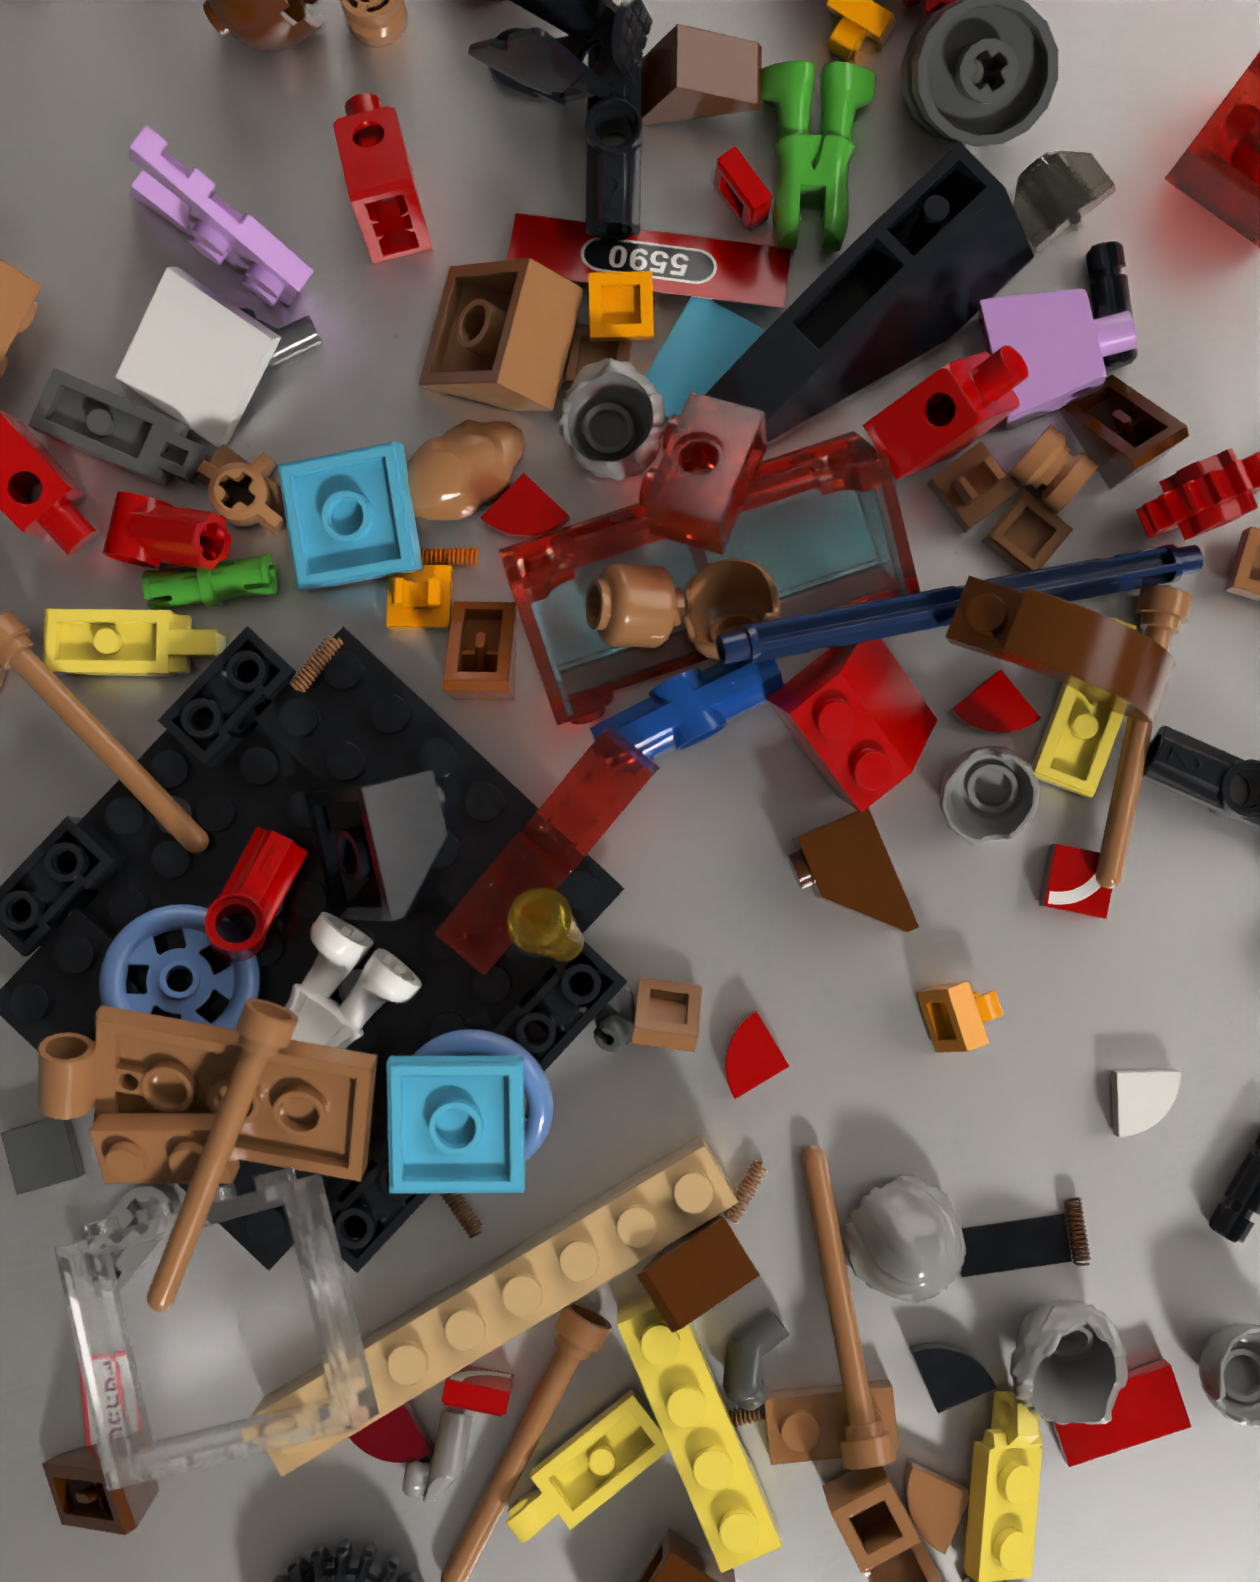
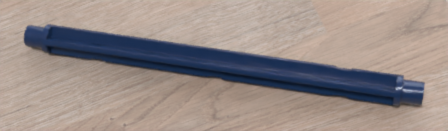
M1169 544L1117 554L1110 558L1085 560L985 579V581L1025 592L1028 587L1071 602L1138 589L1149 585L1178 581L1182 575L1201 571L1203 555L1197 545L1177 548L1175 545ZM965 585L957 587L948 586L822 610L819 613L809 615L800 614L742 625L740 631L717 635L716 648L718 657L722 664L743 660L748 664L808 653L811 650L826 647L834 648L947 626L952 621Z

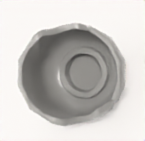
M991 745L973 748L962 753L944 773L939 799L940 807L949 829L970 844L980 846L988 841L1009 840L1017 836L1024 829L1025 824L1037 812L1040 786L1030 762L1011 749L1004 746Z
M1235 1323L1211 1336L1200 1355L1199 1377L1208 1401L1225 1418L1241 1426H1260V1325Z

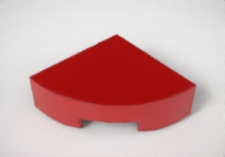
M525 473L480 517L481 521L495 532L515 537H534L551 534L570 520L569 515Z
M1002 670L994 673L948 711L963 725L988 733L1015 732L1041 719Z
M756 1010L748 1014L738 1024L729 1041L726 1052L725 1075L734 1099L790 1067Z

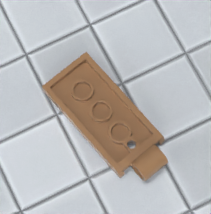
M101 1005L95 1013L96 1042L78 1033H60L45 1038L38 1047V1106L40 1112L53 1119L69 1120L86 1115L95 1106L94 1121L99 1113H218L242 1048L237 1043L240 1033L236 1029ZM290 1040L288 1047L280 1048L278 1055L274 1058H269L235 1143L238 1159L361 1182L368 1162L377 1055Z

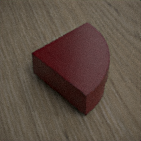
M409 1401L349 1437L358 1448L368 1455L393 1463H406L423 1459L431 1455L435 1448Z

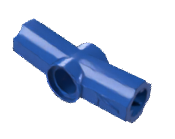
M775 659L748 664L745 660L727 664L719 662L703 671H700L699 668H693L659 684L648 693L649 698L596 724L590 730L612 774L618 777L654 760L655 757L673 748H676L678 751L690 747L725 728L728 725L727 721L766 703V699L784 685L781 671Z

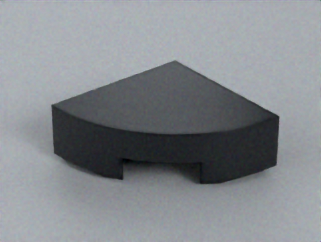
M934 1342L909 1347L937 1413H941L997 1388L983 1365L959 1349Z

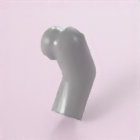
M441 1411L435 1451L429 1463L413 1461L406 1465L402 1490L407 1496L423 1497V1502L438 1500L461 1475L466 1461L473 1416Z

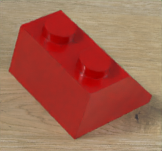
M882 639L829 648L766 699L835 795L860 813L912 773L938 720Z

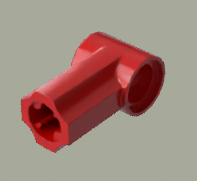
M119 491L116 494L102 554L118 561L147 568L159 569L161 563L213 571L221 560L227 559L232 537L227 532L226 518L216 513L174 507L169 503L149 496Z
M259 827L255 829L222 893L207 910L205 917L206 935L208 943L215 954L224 960L239 962L250 959L260 951L264 945L266 933L301 869L308 851L295 844L293 840L272 830L269 831ZM241 913L253 920L256 927L249 939L240 943H231L219 936L217 933L218 925L229 914Z

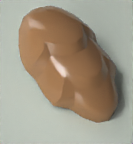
M467 419L449 429L441 437L429 438L407 461L408 484L415 517L439 521L459 520L472 515L480 506L499 498L511 486L513 470L521 460L525 449L522 430L510 422L493 421L482 423Z

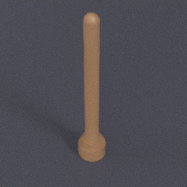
M1149 585L1142 587L1136 615L1141 618L1140 628L1145 630V636L1168 651L1171 635L1178 634L1180 624H1185L1188 621L1192 595L1184 590L1168 586ZM1131 717L1127 718L1095 875L1097 883L1106 889L1115 888L1122 879L1153 724Z
M12 611L0 613V665L5 670L13 668L188 852L194 854L203 852L209 844L207 833L32 651L35 645L29 639L30 629Z
M248 999L245 1001L236 1025V1030L240 1033L237 1043L242 1048V1051L147 1294V1303L155 1311H165L172 1306L269 1058L276 1057L279 1049L288 1047L298 1023V1017L280 1005L259 999Z
M811 1145L802 1151L801 1164L849 1423L843 1425L845 1437L839 1440L844 1469L848 1470L883 1466L896 1461L891 1431H884L882 1419H875L826 1154L819 1146Z
M575 1302L563 1308L554 1326L558 1333L554 1343L558 1348L441 1574V1582H467L580 1360H588L592 1352L597 1353L601 1350L612 1326L608 1320L594 1310Z

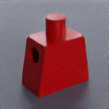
M361 93L351 97L344 106L346 116L338 118L333 123L349 199L372 263L375 264L433 249L396 109L390 106L383 107L380 97L372 93ZM396 196L395 198L389 201H380L382 199Z
M1008 345L1002 346L992 355L984 351L950 362L862 426L895 479L899 480L956 456L1018 409L1020 406L1019 399L1013 388L1028 378L1027 365L1022 356Z
M0 410V510L23 533L37 537L47 533L69 556L82 548L97 532L76 508L86 498V494L20 420ZM40 482L42 484V494L36 502L32 503L31 491Z

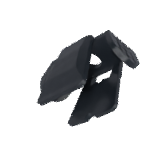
M509 0L565 32L568 36L555 39L541 28H512L503 31L496 38L470 44L468 49L470 56L488 65L492 78L503 89L538 103L550 101L557 106H564L566 102L594 96L605 97L610 94L612 87L635 82L639 69L637 65L641 62L642 50L645 49L647 42L646 35L650 32L653 20L642 0H622L619 7L612 0ZM601 43L599 60L593 70H591L583 63V60L594 46Z

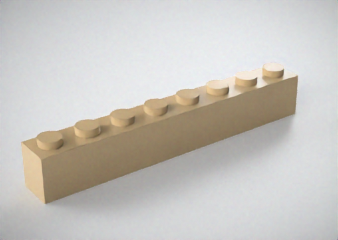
M701 1134L264 1396L250 1416L249 1421L281 1477L736 1205L739 1202L735 1190Z

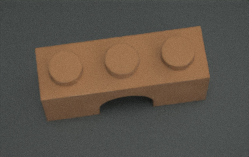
M884 1465L851 1470L822 1486L830 1513L861 1574L865 1573L869 1582H943Z

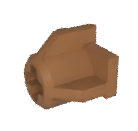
M222 444L210 462L204 460L197 469L200 473L198 478L208 485V495L212 506L222 517L226 518L227 522L238 527H251L260 524L275 536L285 525L286 516L281 487L269 478L277 467V464L270 456L263 452L250 464L226 445Z

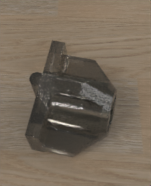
M1050 150L1031 163L1017 178L1013 207L1027 239L1039 253L1070 227L1077 231L1081 230L1084 227L1083 217L1116 191V187L1091 153Z

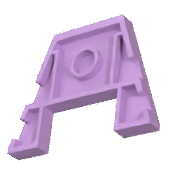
M145 125L129 147L130 160L142 169L131 184V196L187 235L190 244L209 260L218 265L225 262L245 276L242 280L243 285L262 301L273 306L279 300L289 307L305 286L314 270L249 213H245L242 216L214 194L216 184L196 167L188 170L165 152L164 148L168 142L149 126Z

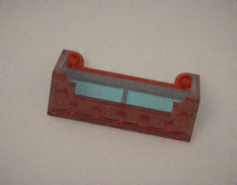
M855 431L499 549L508 583L557 725L569 721L576 725L592 722L605 714V707L614 699L613 691L710 659L697 651L694 643L690 642L683 620L679 626L673 627L669 638L659 647H616L605 644L598 635L597 630L591 629L588 625L585 603L587 589L593 578L599 579L601 572L610 564L657 565L664 567L671 575L675 588H680L683 592L685 599L684 616L686 613L685 586L690 578L708 564L729 558L757 562L773 578L781 608L780 618L800 614L809 615L819 613L822 610L920 592L888 457Z

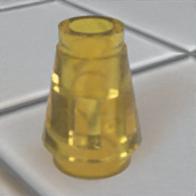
M538 888L522 893L512 903L508 914V931L516 946L526 952L562 962L570 961L579 955L584 945V937L568 901L562 894L553 889Z

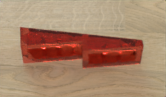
M613 727L602 731L529 822L511 839L434 934L485 976L659 771L660 767Z

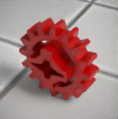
M1230 448L1177 470L1172 476L1160 481L1159 483L1164 493L1159 495L1157 499L1149 501L1136 509L1147 538L1150 539L1179 528L1186 541L1231 523L1241 516L1258 509L1253 495L1260 491V452L1243 460H1237L1233 449Z

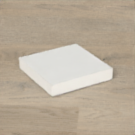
M167 267L115 378L179 422L188 426L216 447H221L222 444H228L282 337L179 267Z

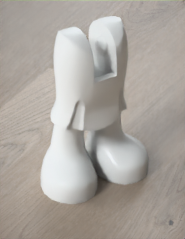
M322 912L310 931L311 940L319 951L317 958L303 982L293 985L290 998L284 1007L298 1017V1023L291 1040L346 1049L352 1042L364 1035L362 1027L381 1006L388 1001L407 1003L422 987V982L393 954L384 949H377L365 964L357 982L340 1005L330 997L352 969L361 962L372 947L373 941L362 931L332 914Z

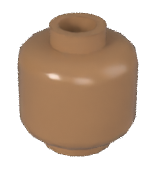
M614 563L608 565L601 572L599 579L593 578L586 594V619L589 627L597 630L598 635L607 645L655 648L661 646L669 638L674 626L681 624L685 612V599L682 590L675 588L671 575L664 567Z

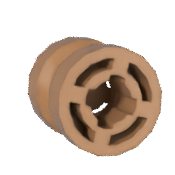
M340 0L350 32L358 41L367 46L382 47L390 45L401 37L407 27L408 13L404 0Z
M1050 424L1012 468L1009 475L1022 486L1033 485L1036 489L1041 486L1044 489L1042 492V502L1058 514L1099 467V464L1086 453H1076L1071 456L1069 454L1071 449L1066 446L1065 436Z

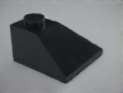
M433 770L399 773L305 793L333 915L339 919L395 921L404 918L447 837L444 822L446 801L441 788L435 782Z

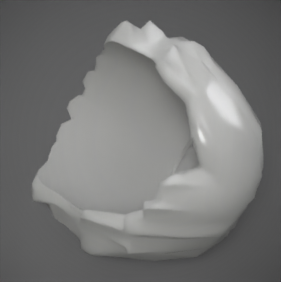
M605 358L583 367L576 375L571 388L566 390L565 399H563L561 405L559 431L564 438L565 445L570 448L571 457L577 460L583 469L589 470L600 478L609 477L622 481L625 477L642 474L656 459L660 448V440L664 435L665 401L662 394L657 392L655 385L651 384L646 376L639 374L630 362Z
M914 1175L897 1177L882 1188L874 1187L870 1191V1195H865L861 1199L860 1207L852 1210L849 1214L851 1221L845 1224L846 1230L841 1235L846 1264L852 1268L855 1276L864 1281L869 1288L890 1297L909 1302H919L939 1295L948 1288V1285L954 1281L956 1275L962 1270L961 1267L965 1262L964 1257L966 1255L962 1228L948 1195L941 1192L937 1186L928 1185L924 1179L916 1178Z
M1076 1300L1052 1301L1041 1305V1307L1026 1315L1017 1332L1016 1349L1011 1355L1010 1375L1013 1379L1015 1399H1020V1403L1027 1407L1030 1413L1034 1415L1040 1414L1044 1420L1054 1421L1060 1425H1066L1070 1422L1088 1425L1110 1422L1112 1420L1111 1410L1121 1389L1126 1387L1128 1380L1127 1361L1125 1358L1127 1352L1116 1326L1104 1312L1097 1310L1093 1305H1086L1082 1301Z

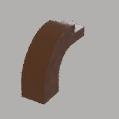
M968 576L945 636L951 644L1032 669L1061 681L1082 693L1090 705L1150 724L1154 722L1175 667L1173 657L1165 648L1142 633L1112 618L1028 587L1025 592L972 576Z

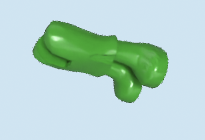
M795 60L762 68L761 100L766 105L776 108L778 118V141L773 144L777 160V180L773 203V231L777 248L784 250H794L797 248L798 230L801 224V214L799 212L800 210L822 211L819 218L821 250L840 251L849 219V164L856 149L855 145L851 142L852 126L856 110L865 107L873 99L876 89L875 73L863 66L836 61L825 64L820 73L821 135H809L810 111L815 82L814 64L810 61Z

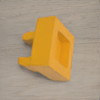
M828 0L826 3L830 14L840 20L826 46L830 48L829 51L848 63H851L865 36L884 46L896 25L894 14L872 0Z
M652 271L588 273L590 341L653 340Z
M422 564L423 570L388 576L386 627L389 630L450 631L454 573L451 565Z
M969 981L937 984L916 992L936 1053L968 1052L988 1044L989 1041L983 1023L1003 1015L996 991L991 990L979 995V992L972 993Z

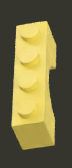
M648 1293L618 1305V1329L721 1573L783 1547L776 1517L753 1462L747 1455L724 1405L693 1321L684 1328L672 1333Z

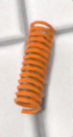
M423 548L422 550L420 549L422 564H424V558L425 565H428L429 555V565H432V557L434 565H437L438 555V565H441V556L443 565H446V556L447 565H450V556L452 565L454 566L455 557L456 564L459 565L460 555L461 565L464 564V557L465 564L468 565L469 555L470 565L473 564V558L476 565L479 548Z

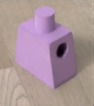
M1084 289L992 297L980 300L978 318L987 353L992 355L1004 345L1011 346L1022 356L1029 372L1028 378L1013 388L1019 399L1020 406L1003 419L1006 431L1024 425L1102 389L1106 379L1103 357L1137 348L1136 331L1130 311L1093 319L1088 295Z

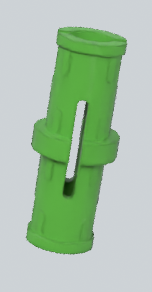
M262 554L261 556L220 561L213 571L192 567L144 571L142 576V589L145 600L153 598V600H148L147 603L150 610L204 603L207 608L222 606V600L252 595L277 594L278 576L276 566H269L273 564L271 554Z

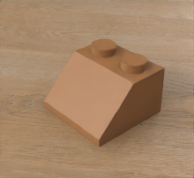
M531 258L450 266L418 385L431 391L510 411H553L557 394L562 386V375L572 336L578 325V314L585 289Z

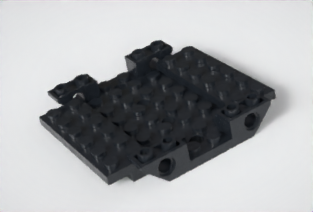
M246 626L157 720L166 730L137 761L172 798L181 797L189 804L192 813L191 817L207 833L209 838V844L203 852L197 854L188 852L130 790L118 780L83 818L66 816L0 886V935L23 957L29 956L38 949L0 989V1016L37 1051L40 1043L45 1038L60 1033H78L96 1042L95 1013L102 1005L99 994L100 970L104 956L114 938L131 921L159 907L185 904L209 908L222 893L255 829L259 827L269 831L272 830L293 840L295 844L308 851V855L284 899L281 912L274 918L266 933L264 945L256 954L260 970L258 999L285 1007L290 998L293 985L303 982L317 958L319 951L310 936L314 922L322 912L333 915L305 793L399 773L433 770L435 782L441 788L446 801L444 822L447 837L405 917L395 921L342 919L362 931L373 941L370 950L352 970H363L374 951L384 949L402 961L422 982V987L407 1003L388 1001L381 1006L362 1027L364 1035L346 1048V1050L377 1055L368 1162L361 1182L238 1159L240 1168L233 1183L219 1184L208 1213L268 1271L310 1228L344 1262L358 1273L430 1196L431 1193L390 1194L387 1061L390 1056H413L418 1049L437 1036L456 1030L477 1029L503 1035L518 1043L537 1060L545 1072L628 982L580 937L625 888L344 626L333 636L336 640L340 638L343 641V645H340V649H337L338 652H334L335 656H332L329 663H326V667H323V670L320 671L321 674H317L318 677L315 678V681H311L312 685H309V689H306V692L296 691L289 684V682H293L291 680L297 671L250 627ZM233 913L226 916V918L239 927L248 939L254 933L256 926L247 915ZM183 930L169 931L153 937L157 954L159 955L171 949L186 947ZM210 946L200 953L208 961L215 975L231 966L230 961L219 957ZM129 966L126 979L127 994H146L148 992L146 987L148 966ZM177 969L168 976L167 986L175 992L185 991L191 986L193 976L187 970ZM343 981L330 997L340 1005L345 999L342 991ZM212 991L207 1002L197 1009L196 1013L211 1024L221 1015L229 1001L217 991ZM157 1006L153 1008L151 1013L153 1015L181 1019V1015L167 1013ZM178 1184L187 1193L190 1184Z

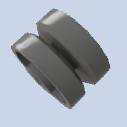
M953 0L930 13L911 35L901 63L902 93L913 118L932 136L954 144L960 142L962 145L975 147L1004 144L1028 131L1048 108L1058 81V48L1047 21L1025 1ZM974 59L979 60L984 68L983 77L976 84H973L971 79L978 70Z

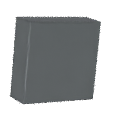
M48 1118L0 1133L17 1195L79 1178L85 1174L71 1119Z

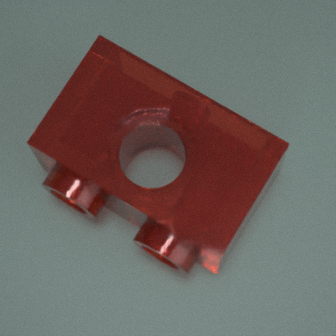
M690 392L681 415L673 414L667 423L663 437L664 454L658 468H650L646 472L641 485L639 504L645 507L650 534L720 555L724 554L767 449L764 411ZM697 469L712 470L703 475L690 474Z

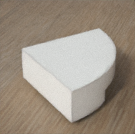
M1175 1069L1111 1070L1113 1134L1118 1137L1136 1135L1150 1129L1162 1120L1171 1109L1177 1097L1181 1081V1071Z

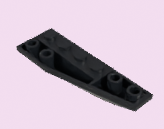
M958 142L783 312L679 422L678 427L723 471L945 345L979 312L980 300L995 297L1034 258L1006 188Z

